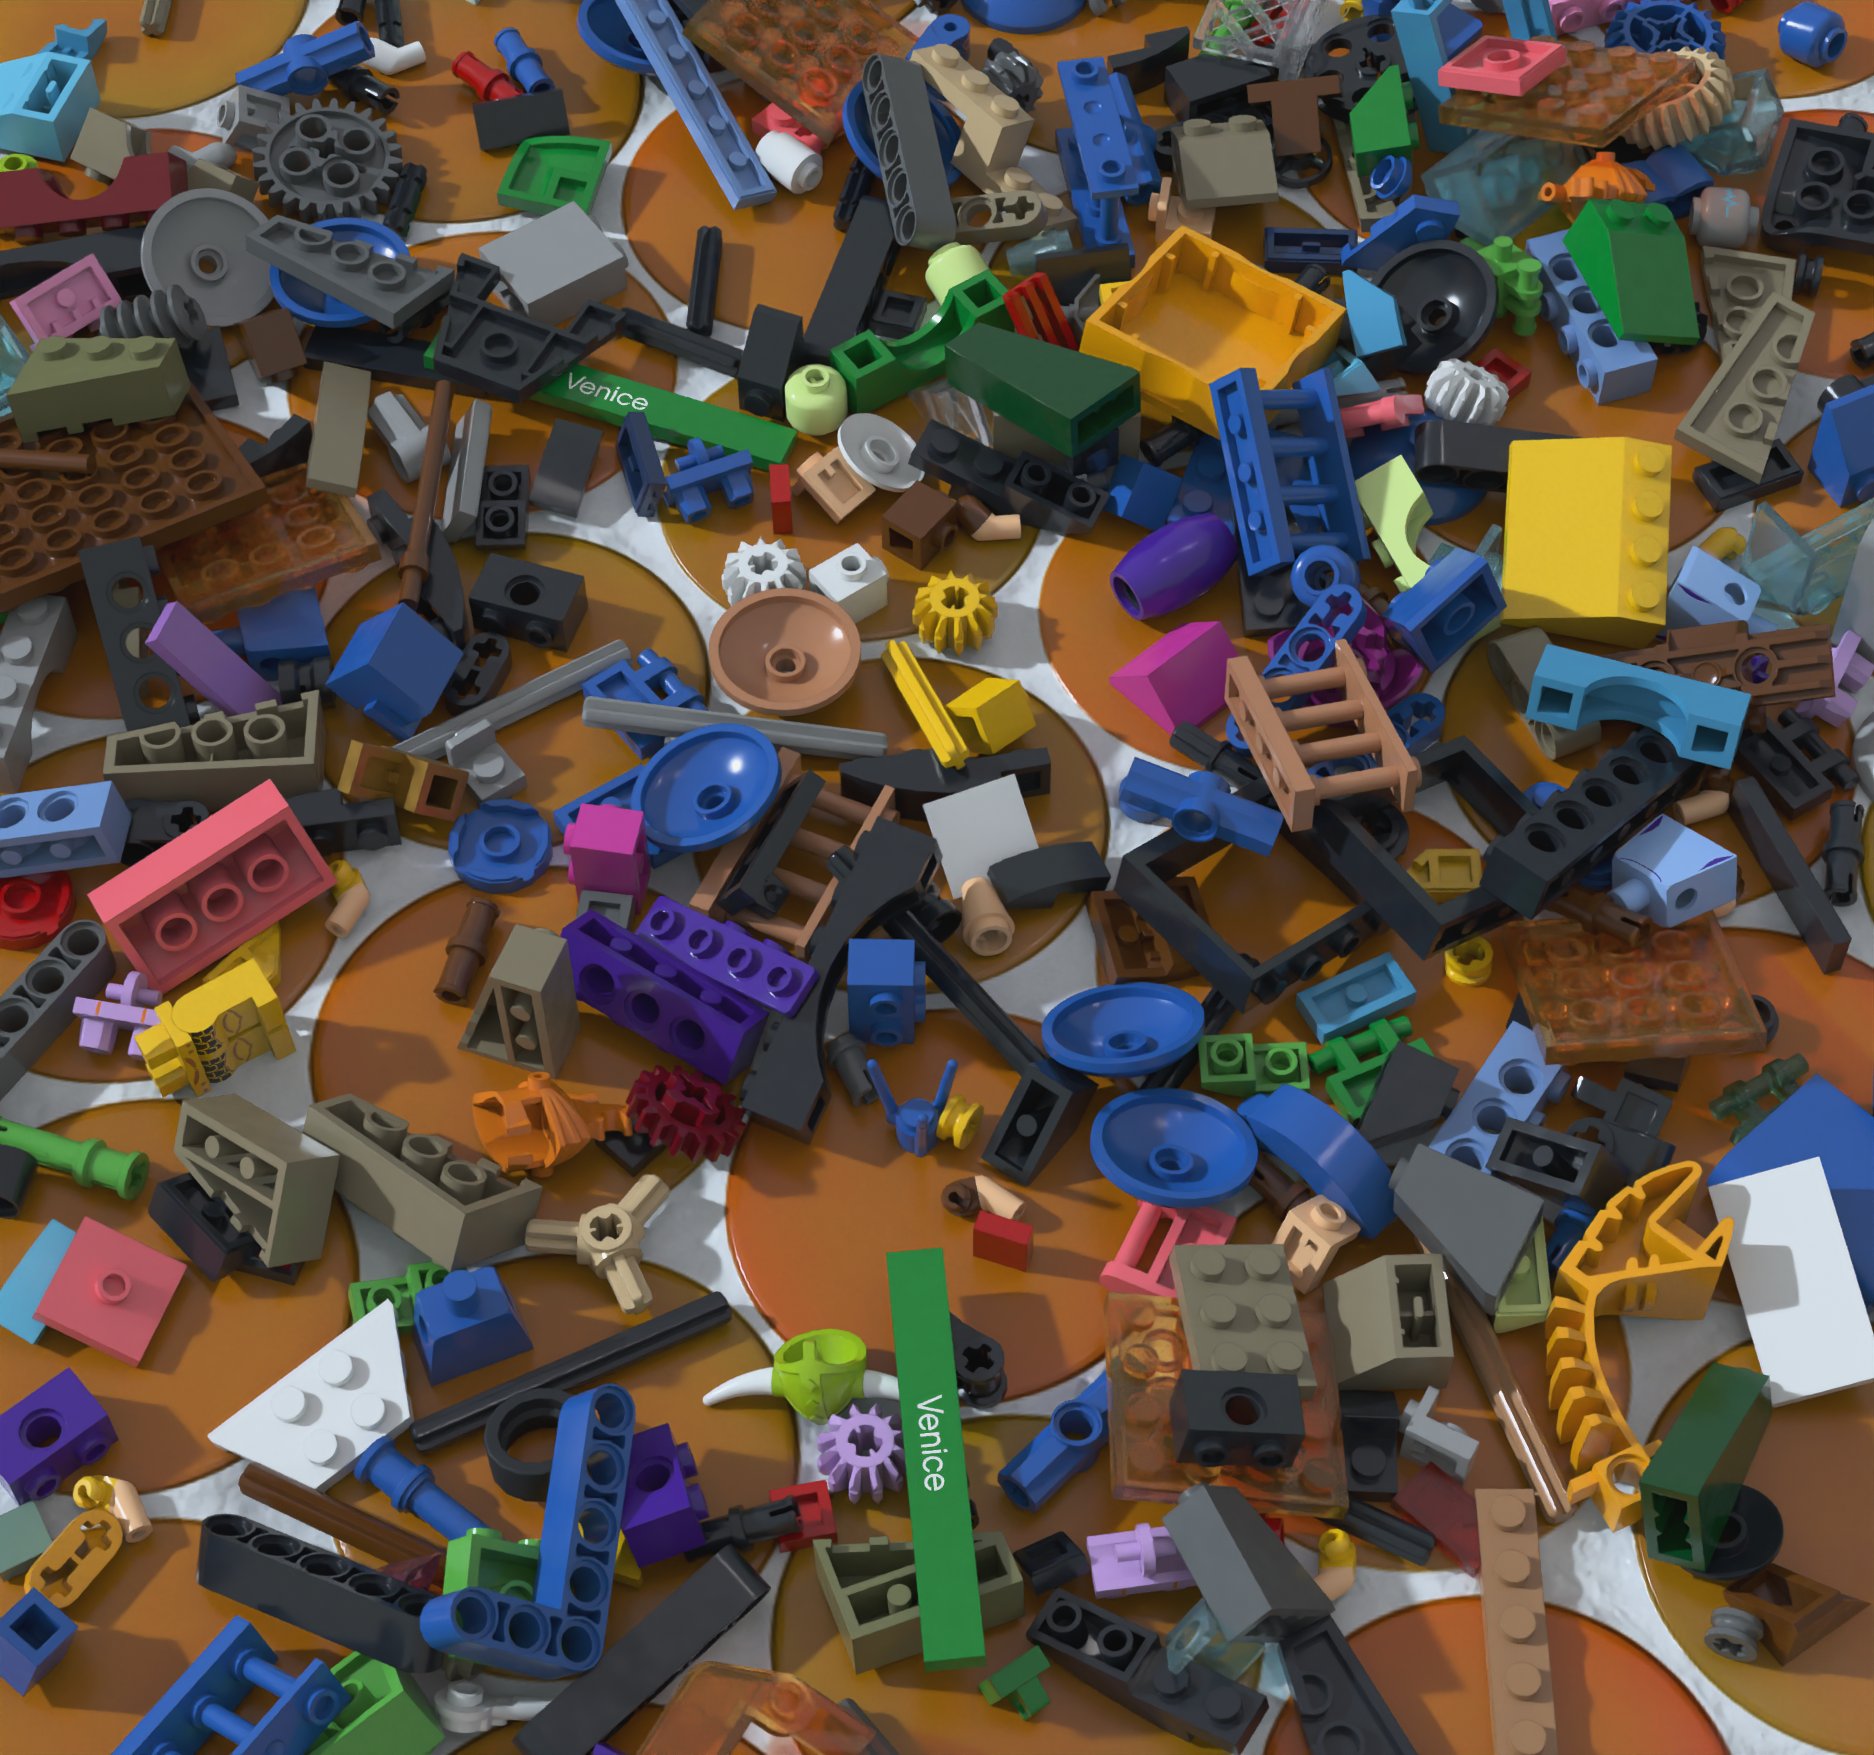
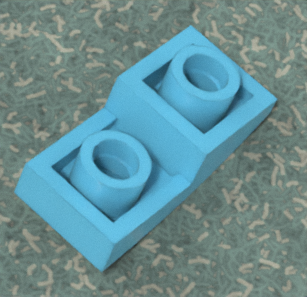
M52 1219L0 1290V1325L33 1345H38L49 1326L32 1319L76 1234V1231L56 1219Z

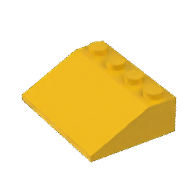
M1630 437L1518 440L1511 442L1509 445L1501 593L1507 607L1500 612L1501 624L1528 629L1538 626L1544 632L1636 649H1644L1666 625L1672 466L1671 445Z

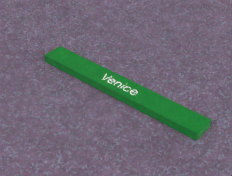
M441 328L423 355L425 368L434 370L433 357ZM579 364L574 365L528 398L622 427L628 412H644L653 437L686 447L688 440L698 437L703 442L705 449L721 445L725 456L748 449L753 460L752 467L769 472V465L787 463L798 440V430Z
M943 1247L886 1253L925 1672L986 1666V1654Z

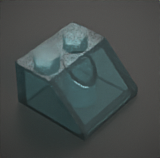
M1767 68L1731 74L1735 88V101L1731 103L1732 112L1722 116L1723 123L1719 126L1709 127L1708 135L1699 134L1693 137L1692 143L1686 140L1677 144L1684 145L1703 168L1720 176L1738 173L1749 174L1765 169L1784 113L1783 106Z

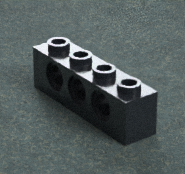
M137 536L79 550L81 565L127 732L174 721L180 728L196 724L200 721V716L194 694L183 696L178 678L181 675L155 652L147 658H137L129 652L126 644L127 637L133 630L147 628L152 631L166 604H169L166 594L156 596L152 582V576L161 574L153 544L143 546L141 537ZM124 578L137 580L143 588L141 602L132 608L119 606L113 597V589L116 583ZM149 678H160L170 687V699L162 707H149L140 697V688Z

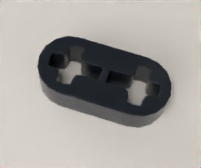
M483 632L473 636L466 643L462 650L464 654L444 688L447 710L453 717L495 698L512 668L509 642L504 636L495 632ZM491 653L497 654V657H496V656H490V654H491ZM480 658H486L487 660L481 668ZM473 684L475 685L476 695L468 694ZM458 695L466 697L465 699H459Z

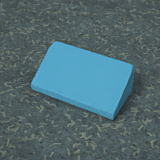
M1344 346L1337 347L1334 353L1318 369L1331 368L1337 396L1381 390V387L1365 364Z

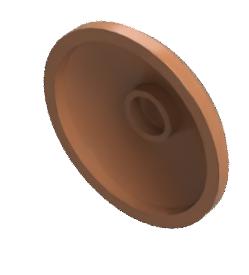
M770 589L743 598L720 617L710 636L709 663L712 675L720 689L737 704L766 715H801L829 705L850 687L860 667L861 641L858 629L852 618L841 606L831 599L803 589Z

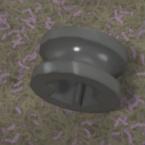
M1730 1607L1716 1608L1711 1615L1713 1627L1706 1631L1704 1637L1707 1647L1716 1654L1734 1661L1748 1662L1756 1659L1759 1652V1646L1756 1641L1761 1640L1764 1636V1624L1754 1615L1743 1610Z

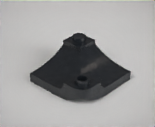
M1790 119L1762 211L1760 237L1767 247L1776 251L1797 255L1808 247L1820 246L1874 256V133Z

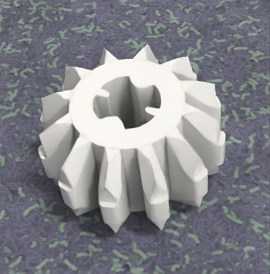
M1455 358L1448 361H1440L1437 369L1433 370L1427 382L1428 387L1424 394L1426 397L1425 404L1428 408L1434 410V414L1437 417L1448 421L1495 426L1496 422L1501 420L1506 410L1505 405L1509 398L1507 394L1509 389L1505 383L1499 381L1497 375L1485 371L1484 367H1477L1469 361L1461 362Z
M760 536L757 544L754 546L741 541L738 553L727 554L725 569H723L724 574H722V588L725 590V594L728 595V602L731 606L743 598L761 591L777 588L805 589V584L807 583L806 569L803 567V563H801L797 548L786 549L781 538L773 544H766Z

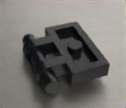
M1793 707L1785 709L1777 718V721L1784 728L1782 730L1767 717L1766 732L1754 734L1751 729L1742 731L1734 757L1735 763L1749 777L1753 776L1757 780L1765 795L1790 821L1831 799L1835 786L1830 781L1834 780L1844 792H1847L1854 788L1860 780V777L1849 767L1850 759L1839 748L1833 750L1819 736L1820 728L1809 717L1802 718ZM1801 749H1804L1814 760L1811 762L1801 752Z

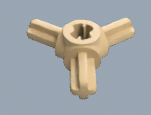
M645 1174L618 1205L608 1203L607 1205L596 1207L587 1214H582L580 1222L532 1219L527 1224L525 1231L526 1249L530 1252L577 1255L578 1264L588 1265L599 1278L608 1279L624 1313L641 1314L645 1312V1308L653 1304L654 1299L638 1265L643 1257L639 1244L646 1236L643 1226L668 1198L670 1189L657 1175Z

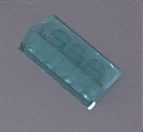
M1558 91L1514 105L1420 176L1428 197L1459 203L1460 217L1454 228L1487 247L1494 244V239L1499 236H1507L1513 239L1554 207L1556 204H1548L1537 200L1538 192L1541 191L1542 186L1548 182L1564 185L1588 161Z

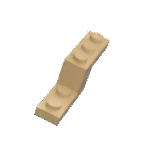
M945 43L913 50L910 60L920 64L924 80L967 116L951 164L986 194L1020 190L1035 192L1040 197L1048 213V221L1045 228L1035 236L1039 241L1072 233L1078 217L1068 210L1058 197L1050 194L1038 184L1028 171L1018 166L1035 119L1026 113L1015 99L1005 95L992 84L986 74L976 70L964 60L954 47ZM1031 209L1025 210V213H1024L1023 217L1018 218V220L1024 219L1026 212L1032 211V210H1031Z

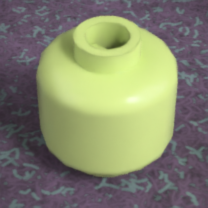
M953 242L941 247L930 257L925 279L941 306L950 288L987 269L990 272L991 270L975 247Z
M810 364L796 369L788 377L785 384L786 416L792 427L804 434L821 436L836 431L841 426L847 416L848 407L846 381L840 372L830 366Z

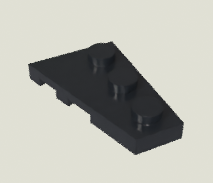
M1231 493L1229 502L1233 536L1239 551L1236 567L1244 637L1274 636L1285 630H1293L1310 609V607L1300 602L1293 592L1290 577L1294 563L1265 576L1248 575ZM1289 505L1284 506L1290 534L1302 533ZM1294 554L1295 560H1297L1300 554ZM1323 579V587L1325 588L1326 582Z

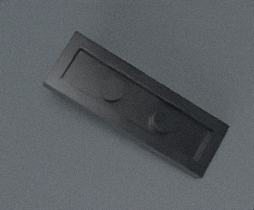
M807 770L786 785L716 904L730 915L734 916L744 908H747L768 920L776 915L783 906L790 890L773 874V871L826 782L812 770Z

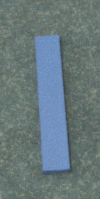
M615 0L732 208L737 210L773 202L777 194L776 188L761 165L760 160L668 0Z

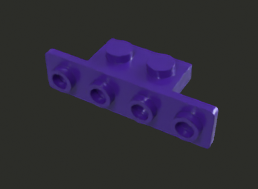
M665 896L657 898L635 932V935L721 985L787 1017L795 1015L819 977V973L814 967L793 958V955L776 942L765 939L762 943L753 939L754 937L747 930L732 921L727 920L725 924H722Z

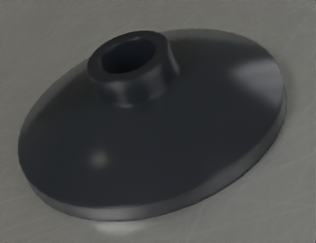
M1742 1485L1706 1573L1680 1567L1697 1577L1714 1581L1739 1580L1762 1571L1776 1558L1783 1544L1784 1527L1780 1512L1774 1503L1763 1493L1749 1486Z

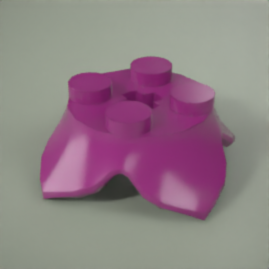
M1363 599L1367 609V618L1349 646L1355 657L1362 658L1364 661L1367 679L1383 708L1386 709L1403 699L1412 690L1423 673V667L1417 657L1405 649L1391 650L1389 648L1387 630L1381 616ZM1349 602L1344 607L1332 610L1335 618L1340 613L1347 616L1352 613ZM1322 623L1318 624V626L1323 627L1332 638L1336 636L1331 626L1327 630ZM1294 629L1282 631L1268 640L1267 646L1270 662ZM1317 639L1306 641L1301 645L1298 657L1305 662H1313L1319 659L1325 651V643ZM1336 688L1315 691L1302 708L1343 700ZM1354 720L1328 725L1331 727H1352L1358 730Z

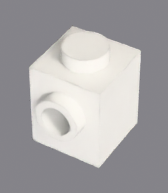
M858 543L809 570L810 591L821 594L837 603L849 614L855 624L888 605V571L878 557H871Z

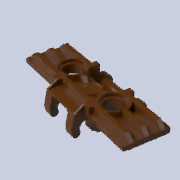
M1745 620L1668 630L1666 644L1656 645L1654 648L1596 655L1652 670L1663 669L1668 674L1752 694L1743 730L1751 729L1754 734L1766 732V706L1836 697L1831 634L1828 623L1749 634L1747 622ZM1760 655L1767 656L1772 663V672L1764 682L1754 684L1752 679L1753 663H1751V659ZM1616 719L1599 720L1601 727L1636 723Z

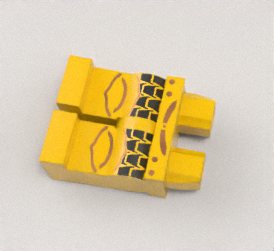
M254 958L185 994L177 1000L174 1007H172L169 1000L155 1007L154 1010L159 1024L134 1036L136 1044L147 1063L145 1065L148 1073L163 1098L187 1085L191 1086L198 1098L212 1090L209 1083H219L227 1080L234 1074L238 1066L270 1050L277 1061L296 1052L278 996Z

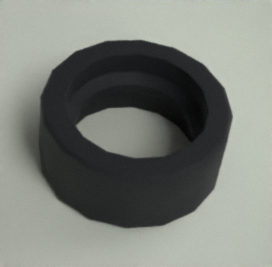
M535 1388L515 1394L500 1404L488 1419L483 1438L493 1479L506 1494L527 1502H547L553 1459L540 1463L522 1462L510 1457L508 1450L516 1439L529 1431L543 1427L558 1428L562 1405L568 1398L575 1395L560 1389ZM587 1465V1472L590 1477L592 1474L590 1468Z

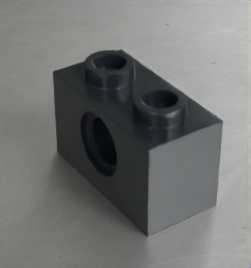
M490 553L468 597L474 629L482 630L483 632H495L505 637L528 642L538 648H552L563 652L568 651L588 609L584 576Z
M1182 1369L1169 1401L1176 1463H1195L1203 1467H1218L1222 1465L1256 1466L1262 1470H1275L1281 1467L1292 1468L1306 1436L1297 1375Z

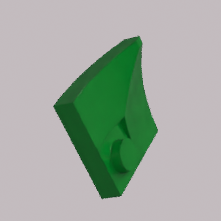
M544 136L525 139L515 152L497 192L498 205L546 215L575 201L587 216L590 215L612 154L611 141L578 136Z

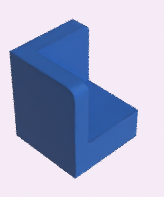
M1121 454L1110 481L1109 489L1107 490L1110 496L1103 510L1156 531L1165 525L1183 478Z

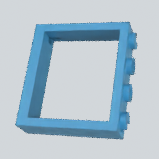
M1401 0L1391 10L1429 150L1468 155L1520 96L1466 90L1458 99L1455 88L1439 86L1438 70L1448 63L1437 17L1453 0ZM1502 0L1512 38L1559 44L1548 0Z

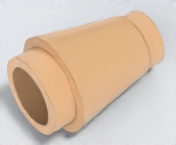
M976 877L966 881L961 888L963 940L976 954L982 956L999 954L1006 950L1012 942V935L1015 930L1014 922L988 879Z

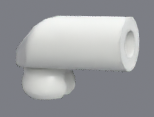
M370 38L374 45L375 57L363 63L385 75H392L426 62V56L419 41L397 48L380 39Z

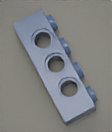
M1569 229L1528 239L1525 253L1542 264L1541 272L1538 275V280L1543 284V292L1540 297L1542 302L1540 314L1554 328L1561 351L1565 355L1569 354L1577 368V375L1581 385L1590 390L1598 405L1650 392L1658 358L1648 342L1625 341L1617 338L1562 241Z
M113 781L0 796V878L120 863L132 815Z
M1512 1021L1428 1147L1508 1182L1509 1180L1489 1171L1485 1167L1500 1134H1489L1482 1129L1490 1128L1500 1133L1507 1117L1543 1127L1547 1115L1542 1112L1549 1101L1558 1104L1562 1100L1572 1081L1573 1076L1566 1072L1571 1050ZM1509 1089H1518L1526 1094H1516Z

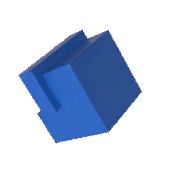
M402 602L359 625L325 685L354 709L366 705L363 713L401 743L414 735L423 717L431 714L464 652Z

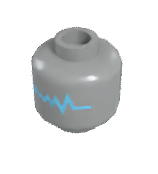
M1707 187L1703 190L1700 197L1692 198L1688 233L1695 235L1696 241L1701 247L1703 245L1738 250L1745 243L1747 235H1756L1759 207L1751 206L1750 196L1743 189Z

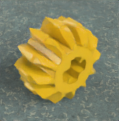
M952 570L946 580L931 576L928 587L918 588V593L915 596V609L912 610L913 624H915V629L919 630L922 644L934 643L938 655L947 648H953L959 657L964 647L967 646L979 651L982 639H992V634L995 631V618L998 616V605L995 602V597L991 596L988 582L976 584L972 572L963 579L956 578Z

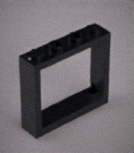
M1465 735L1446 743L1437 742L1426 751L1414 755L1419 761L1422 772V784L1419 788H1416L1415 794L1447 781L1499 834L1505 837L1514 830L1517 823L1526 813L1532 812L1535 814L1539 811ZM1390 787L1321 799L1320 804L1314 806L1312 829L1300 831L1423 961L1524 916L1483 887L1438 905L1355 819L1396 802L1397 800Z
M1263 776L1232 793L1281 812ZM1285 818L1279 833L1357 906L1255 968L1244 960L1165 884L1166 881L1232 843L1217 837L1207 842L1190 841L1180 836L1172 827L1123 855L1114 891L1242 1014L1261 1003L1264 1005L1272 1003L1288 986L1300 979L1302 981L1310 980L1321 970L1324 964L1337 956L1340 958L1349 956L1368 937L1375 933L1377 935L1385 934L1391 929L1390 925L1300 831L1291 832Z

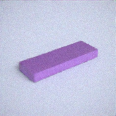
M178 601L166 604L145 642L159 657L220 711H223L227 717L256 711L255 703L273 699L276 700L277 706H280V693Z

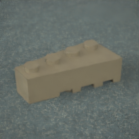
M319 690L301 693L302 701L277 706L275 699L255 703L256 711L226 718L223 711L203 715L204 719L186 727L180 728L174 721L107 736L103 768L104 781H113L124 803L136 799L171 802L192 800L203 804L208 812H218L268 779H271L284 799L323 790L327 731Z
M350 1093L309 1105L303 1133L340 1154L334 1190L353 1202L357 1209L368 1213L391 1229L398 1238L408 1241L429 1256L436 1265L452 1272L525 1244L526 1227L530 1220L535 1219L543 1186L526 1178L521 1181L520 1186L500 1177L502 1166L485 1158L478 1160L477 1165L452 1153L454 1143L437 1135L411 1134L407 1132L410 1122Z

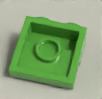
M471 1528L466 1530V1536L448 1542L443 1595L467 1587H480L532 1602L541 1540L523 1539L515 1543L502 1540V1532L495 1529ZM570 1580V1589L573 1592V1583ZM456 1609V1621L458 1626L462 1629L463 1620L460 1613ZM509 1624V1634L511 1640L515 1643V1633ZM561 1639V1648L564 1655L567 1656L566 1645ZM448 1654V1658L497 1667L482 1662L470 1660L467 1658L455 1656L452 1654Z

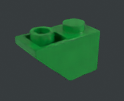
M1399 65L1389 66L1349 113L1357 177L1372 175L1377 163L1387 155L1394 157L1403 156L1410 160L1412 164V150L1420 149L1417 122H1408L1406 110L1414 109L1410 81L1401 82Z

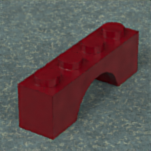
M169 152L124 157L120 171L113 183L99 195L84 200H72L63 191L56 176L38 168L0 172V230L14 235L15 240L19 242H37L44 239V233L58 232V235L63 237H79L87 234V228L102 227L103 231L108 232L130 228V223L146 221V225H148L152 216L166 201L188 191L186 161Z

